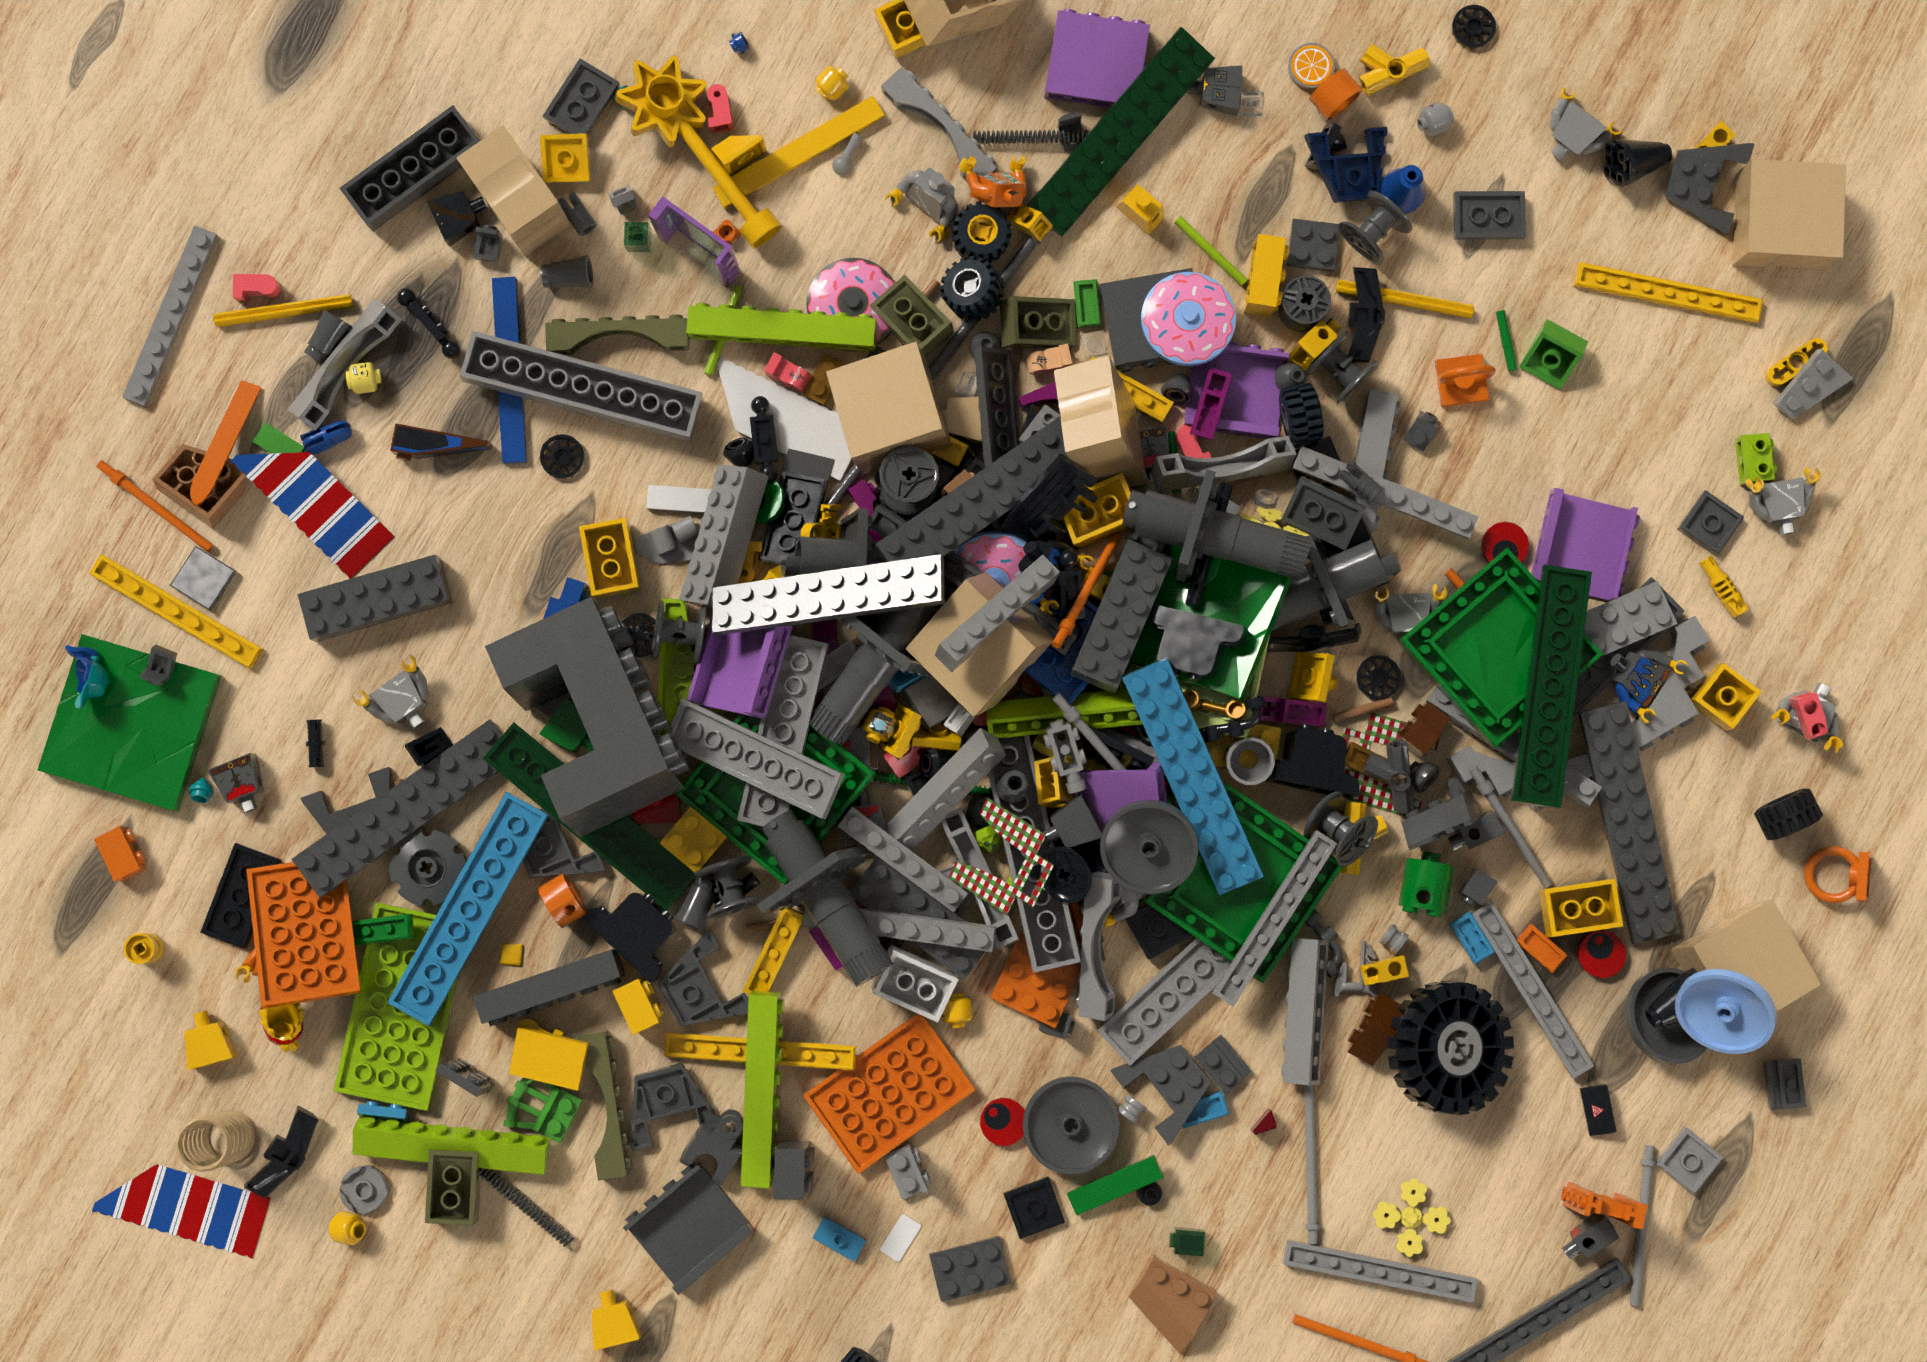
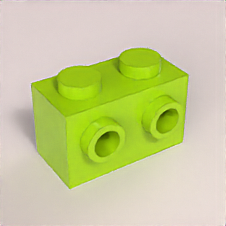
M1770 433L1741 435L1736 438L1735 446L1740 485H1746L1747 479H1750L1755 484L1756 476L1763 480L1764 483L1775 480L1777 466L1772 458L1774 441L1770 439Z

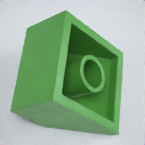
M1546 319L1519 367L1561 389L1583 356L1588 341Z

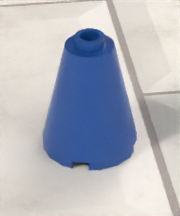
M1408 165L1391 170L1383 177L1379 193L1396 204L1404 214L1415 211L1421 206L1426 196V185L1421 169L1415 165Z

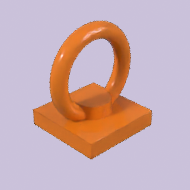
M1483 354L1437 359L1434 361L1441 407L1486 402L1489 400L1486 379L1492 377L1496 370L1491 365H1484Z
M1828 846L1821 848L1810 856L1805 865L1804 880L1806 886L1816 898L1824 902L1841 903L1855 895L1858 902H1868L1872 855L1869 852H1859L1858 859L1854 853L1843 847ZM1827 856H1840L1851 864L1849 888L1841 893H1827L1820 889L1815 882V867L1821 859Z

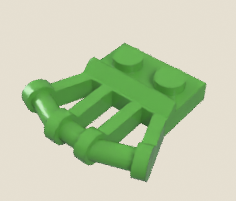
M522 1078L520 1081L517 1080L514 1085L516 1089L513 1095H509L507 1099V1118L504 1120L503 1126L533 1129L561 1143L583 1099L559 1086L545 1083L551 1090L548 1096L529 1086L534 1080ZM524 1092L546 1102L542 1111L521 1101ZM517 1107L538 1117L536 1122L516 1120Z

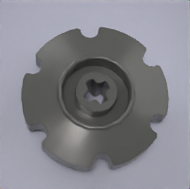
M419 830L398 843L401 851L398 855H391L389 874L391 882L400 883L401 887L398 893L405 900L421 906L425 905L428 899L431 900L432 905L444 903L467 862L464 853H457L456 848L459 843L452 836L437 830H432L431 835L426 836L423 830ZM425 863L433 864V867L430 868L431 873L424 871L427 867Z

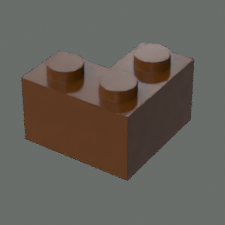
M1429 702L1424 703L1423 706L1419 703L1411 713L1414 718L1407 723L1405 722L1397 732L1399 735L1397 740L1406 741L1408 750L1418 758L1427 755L1439 739V734L1451 719Z
M1380 992L1374 1000L1369 999L1364 1008L1366 1014H1364L1359 1022V1029L1356 1030L1354 1028L1348 1038V1042H1350L1348 1053L1373 1066L1387 1048L1388 1036L1395 1037L1396 1031L1391 1029L1390 1026L1393 1017L1402 1016V1013L1398 1010L1401 1004Z

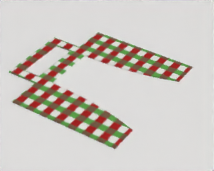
M1370 713L1365 733L1344 727L1342 737L1346 741V746L1349 736L1360 738L1359 745L1366 749L1370 748L1371 741L1386 745V743L1398 739L1399 735L1397 732L1405 722ZM1439 739L1430 750H1437ZM1344 769L1345 773L1355 777L1359 782V796L1347 800L1363 803L1367 806L1406 817V813L1394 811L1392 791L1389 784H1382L1353 769L1352 771ZM1414 798L1415 809L1419 808L1420 810L1422 802Z
M986 798L979 814L1004 839L1027 855L1012 886L983 870L957 861L949 878L1005 915L1008 914L1016 896L1034 907L1054 866L1037 855L1046 834L991 799ZM1035 862L1045 868L1031 897H1029L1021 890Z

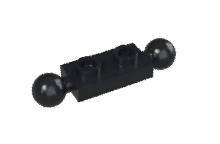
M410 288L400 289L397 293L398 303L409 307L441 344L442 353L446 358H457L461 352L460 345L454 340H449L444 335L448 331L439 321L436 323L432 321L430 316L433 313L424 303L420 306L415 301L416 296L413 290Z
M757 396L751 402V409L757 416L750 417L755 465H763L759 472L769 476L767 483H772L778 476L777 469L772 463L779 462L773 414L766 415L770 407L767 398Z
M1070 549L1062 551L1059 556V563L1064 567V571L1059 572L1056 578L1059 620L1067 617L1083 588L1082 570L1074 571V566L1078 562V556L1076 552ZM1084 606L1077 619H1085ZM1077 619L1075 621V628L1073 629L1074 631L1079 633V636L1076 640H1078L1082 635V627L1080 626V624L1077 623Z

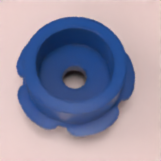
M742 32L732 33V39L729 40L733 51L744 54V51L749 49L745 36Z

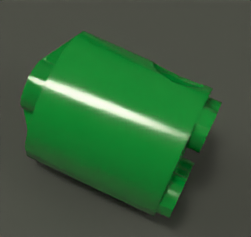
M1422 851L1421 859L1406 858L1398 904L1403 906L1402 911L1417 914L1418 909L1425 910L1427 916L1441 918L1442 913L1447 912L1454 866L1440 863L1441 854ZM1423 891L1431 894V899L1426 904L1418 902V895Z

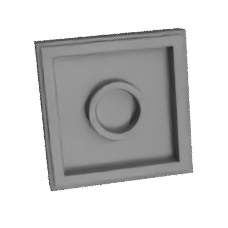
M1684 1126L1656 1161V1165L1692 1195H1695L1724 1157Z

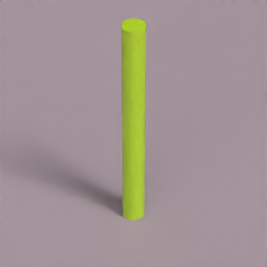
M1180 216L1174 222L1238 284L1243 286L1248 281L1239 270L1185 219Z
M736 285L733 288L728 305L733 306V309L737 308L743 291L742 287ZM715 340L704 374L713 376L725 341Z

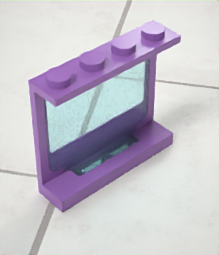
M662 196L648 214L658 238L667 244L676 230H679L717 258L714 264L722 285L727 287L729 283L733 284L740 274L738 272L740 268L732 246Z

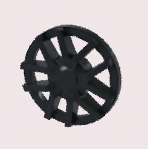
M1480 5L1463 7L1456 13L1452 22V35L1457 40L1456 42L1471 49L1483 47L1489 43L1496 30V22L1493 15L1488 9ZM1467 10H1474L1472 17L1466 12ZM1477 10L1483 12L1481 18L1476 17ZM1461 14L1467 19L1466 22L1459 18ZM1485 15L1488 16L1491 22H1483ZM1456 22L1462 25V27L1456 29ZM1483 27H1491L1492 30H1483ZM1465 31L1466 34L1460 37L1458 35L1459 32ZM1482 35H1487L1489 37L1485 41H1483ZM1477 36L1479 43L1474 44V37ZM1469 37L1470 43L1464 41V39Z
M565 434L555 435L543 444L540 451V462L549 475L556 478H569L580 471L584 462V451L581 444L572 436ZM559 439H565L564 447H560ZM556 440V449L548 446L552 441ZM569 440L573 441L576 445L568 448ZM579 448L580 454H571V451ZM545 450L553 451L552 456L544 455ZM544 458L552 460L548 466H546ZM580 458L578 466L572 461L573 459ZM569 463L575 467L572 472L567 468ZM554 464H557L558 467L555 473L550 471ZM562 467L565 469L567 474H559Z
M644 613L629 615L623 622L626 624L629 620L631 621L632 628L627 627V629L630 631L633 643L637 644L634 652L635 656L640 658L651 655L652 649L650 650L645 643L648 640L653 643V639L650 636L654 635V631L649 632L647 628L653 624L655 625L656 620ZM640 617V626H635L633 618ZM643 617L651 620V622L644 626ZM632 645L623 648V651L630 648ZM641 645L646 649L647 652L641 654L638 653Z
M1382 655L1371 656L1365 659L1357 670V685L1361 692L1371 699L1382 700L1388 698L1400 686V669L1389 657ZM1375 659L1384 660L1380 667L1377 665ZM1369 661L1372 662L1375 668L1372 671L1366 665ZM1387 662L1392 665L1388 671L1383 669ZM1364 667L1369 674L1360 676L1361 670ZM1395 669L1397 678L1388 674ZM1369 678V683L1362 685L1361 679ZM1388 679L1397 681L1394 687L1387 684ZM1372 685L1371 694L1364 688ZM1384 686L1391 689V691L1385 695ZM1376 687H1380V696L1374 695Z

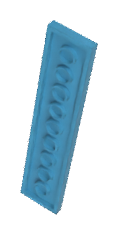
M1168 658L1122 676L1180 809L1195 828L1198 837V849L1218 894L1221 895L1264 877Z
M509 792L504 794L387 1003L428 1026L432 1025L549 816L547 813Z

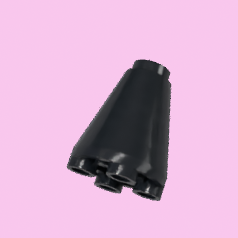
M1614 140L1605 145L1606 165L1603 171L1605 177L1611 178L1617 186H1627L1670 162L1672 150L1668 144L1661 142Z
M1694 968L1682 972L1649 1006V1009L1645 1011L1647 1020L1654 1028L1679 1023L1675 1011L1676 997L1684 981L1697 973Z

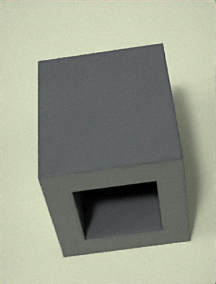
M1478 868L1473 869L1458 893L1463 896L1461 900L1472 907L1475 904L1482 906L1497 884V881Z

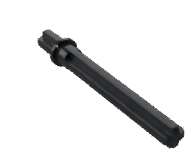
M1221 482L1219 484L1214 500L1217 503V510L1224 512L1227 510L1233 489L1229 483ZM1203 554L1202 559H1197L1192 579L1188 581L1189 589L1185 604L1189 607L1197 608L1199 606L1202 592L1207 588L1205 582L1212 556Z

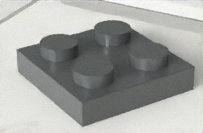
M1292 219L1287 266L1333 272L1339 224Z

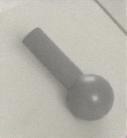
M853 133L842 156L837 157L833 161L832 168L836 174L845 175L850 171V159L862 138L860 135Z

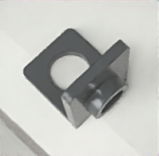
M1068 113L1059 118L1057 128L1060 130V134L1064 130L1066 136L1067 130L1071 132L1073 129L1076 132L1078 129L1080 136L1082 129L1081 113ZM1063 138L1062 146L1065 152L1072 151L1079 145V142L1076 144L1065 143Z
M1062 1013L1060 1025L1057 1029H1049L1046 1024L1040 1022L1039 1031L1066 1039L1067 1035L1071 1036L1075 1022L1071 1021V1015Z

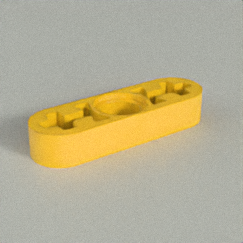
M1821 338L1811 339L1770 367L1765 374L1767 383L1773 387L1783 385L1795 377L1811 356L1808 357L1805 353L1817 345L1827 353V343ZM1793 356L1801 358V368L1797 369L1791 365L1790 361ZM1786 368L1787 372L1781 375L1780 379L1773 378L1775 372Z

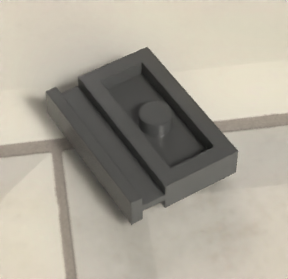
M1221 1034L1194 1056L1225 1094L1252 1072Z
M1801 1059L1764 1061L1769 1110L1806 1107Z

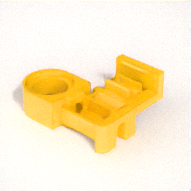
M821 504L822 519H820V522L822 523L804 524L801 529V536L810 537L811 530L813 529V537L840 539L841 525L835 522L837 510L843 509L844 505Z

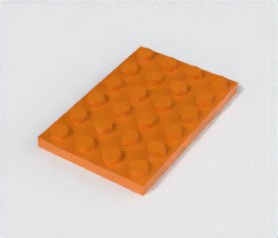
M294 862L246 869L262 1009L361 993L347 880L320 899Z
M917 1013L856 1056L855 1070L838 1069L803 1094V1096L857 1174H859L976 1089L927 1019Z

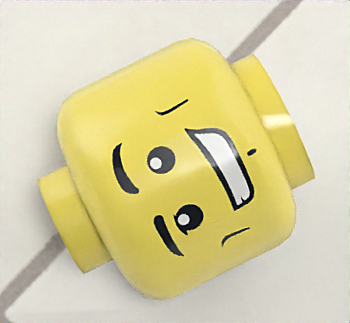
M371 362L352 364L349 367V371H346L348 389H352L355 394L375 392L377 390V383H382L380 369H375Z

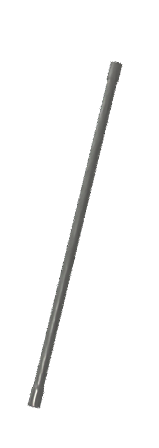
M1028 235L1026 241L1000 273L1004 286L1008 284L1034 248L1040 244L1031 235ZM973 319L971 322L964 320L929 366L932 380L936 378L978 322H975ZM855 464L824 504L838 505L848 493V489L855 484L862 474ZM822 511L820 512L818 523H822L820 522V519H822Z

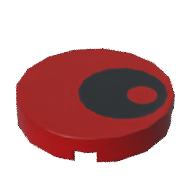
M1506 521L1496 523L1488 528L1482 536V555L1488 563L1507 547L1520 562L1528 554V537L1524 530L1515 523Z
M1605 930L1594 931L1584 936L1579 943L1577 957L1582 969L1590 976L1607 978L1617 974L1624 966L1626 949L1622 940L1614 933Z
M1000 1097L990 1101L984 1107L980 1116V1127L983 1135L988 1141L998 1146H1009L1018 1142L1024 1135V1108L1011 1098Z

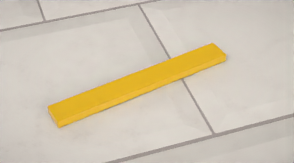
M871 96L736 173L731 178L745 197L850 138L853 133L857 134L885 118V114L874 96ZM718 184L712 187L724 209L733 205Z
M1579 262L1577 265L1573 285L1589 290L1752 323L1759 322L1763 299L1583 262Z
M100 554L88 573L249 669L253 668L263 651V648L103 554Z
M666 1032L664 1057L746 1063L747 1038ZM779 1040V1047H782L783 1055L782 1061L778 1062V1065L855 1070L857 1046Z

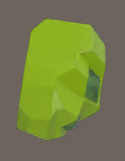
M990 825L973 833L979 847L985 853L999 849L1003 842L1001 835Z

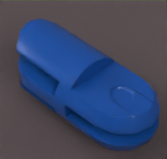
M337 421L327 426L323 425L317 428L316 431L311 430L300 435V438L303 441L305 451L316 455L349 439L352 436V429L347 421Z

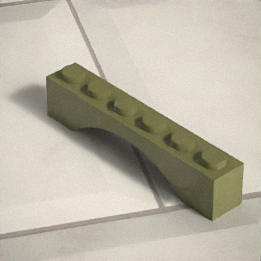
M675 314L669 315V318L660 319L656 315L646 316L645 319L625 316L622 317V320L600 317L599 321H589L588 318H576L575 322H566L565 319H552L551 323H545L546 351L561 355H573L581 347L593 340L619 334L645 338L659 345L665 351L690 350L689 337L686 334L687 318H683V315Z
M608 1031L576 1036L577 1040L589 1042L585 1066L589 1068L597 1079L606 1103L607 1122L601 1146L594 1156L598 1181L627 1176L630 1174L629 1170L632 1169L631 1155H627L625 1147L629 1145L627 1131H623L622 1122L625 1121V1112L623 1107H619L618 1098L622 1097L620 1083H616L615 1080L618 1066L616 1059L612 1060L611 1050H614L613 1036H609Z

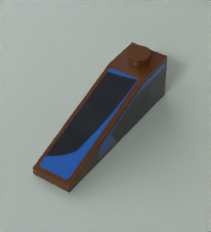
M396 423L390 451L396 455V459L410 461L411 458L422 459L492 449V444L488 440Z

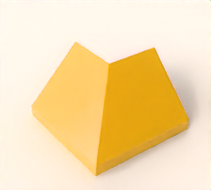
M761 135L729 136L711 148L715 157L730 177L767 152Z

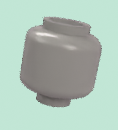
M1435 103L1422 108L1417 119L1419 130L1424 131L1426 135L1431 137L1449 131L1451 124L1454 122L1451 108L1443 103Z

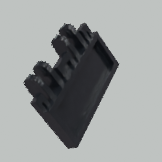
M1060 453L1015 502L1014 507L1001 517L998 523L1001 528L1027 543L1038 540L1045 543L1048 540L1057 541L1053 535L1046 531L1050 529L1056 534L1064 536L1067 530L1051 517L1061 521L1072 508L1085 514L1088 507L1077 497L1081 495L1095 503L1098 500V496L1094 491L1084 486L1083 483L1092 488L1098 479L1091 475L1087 469Z

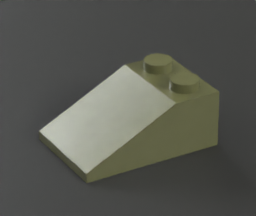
M903 275L870 304L873 311L903 346L917 342L925 358L954 333L952 322L906 275Z
M1012 296L1002 300L1000 306L1002 348L1058 347L1067 343L1069 347L1077 346L1075 299Z
M430 1149L425 1223L473 1226L478 1222L479 1218L478 1152Z

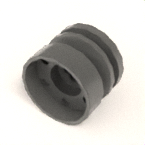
M1303 275L1294 278L1286 285L1282 294L1281 305L1278 307L1277 312L1281 322L1295 332L1310 331L1319 321H1323L1331 306L1330 291L1322 280L1314 276ZM1303 298H1304L1305 300H1308V299H1309V300H1310V303H1309V304H1307V303H1303V304H1302V303H1301V300H1302Z

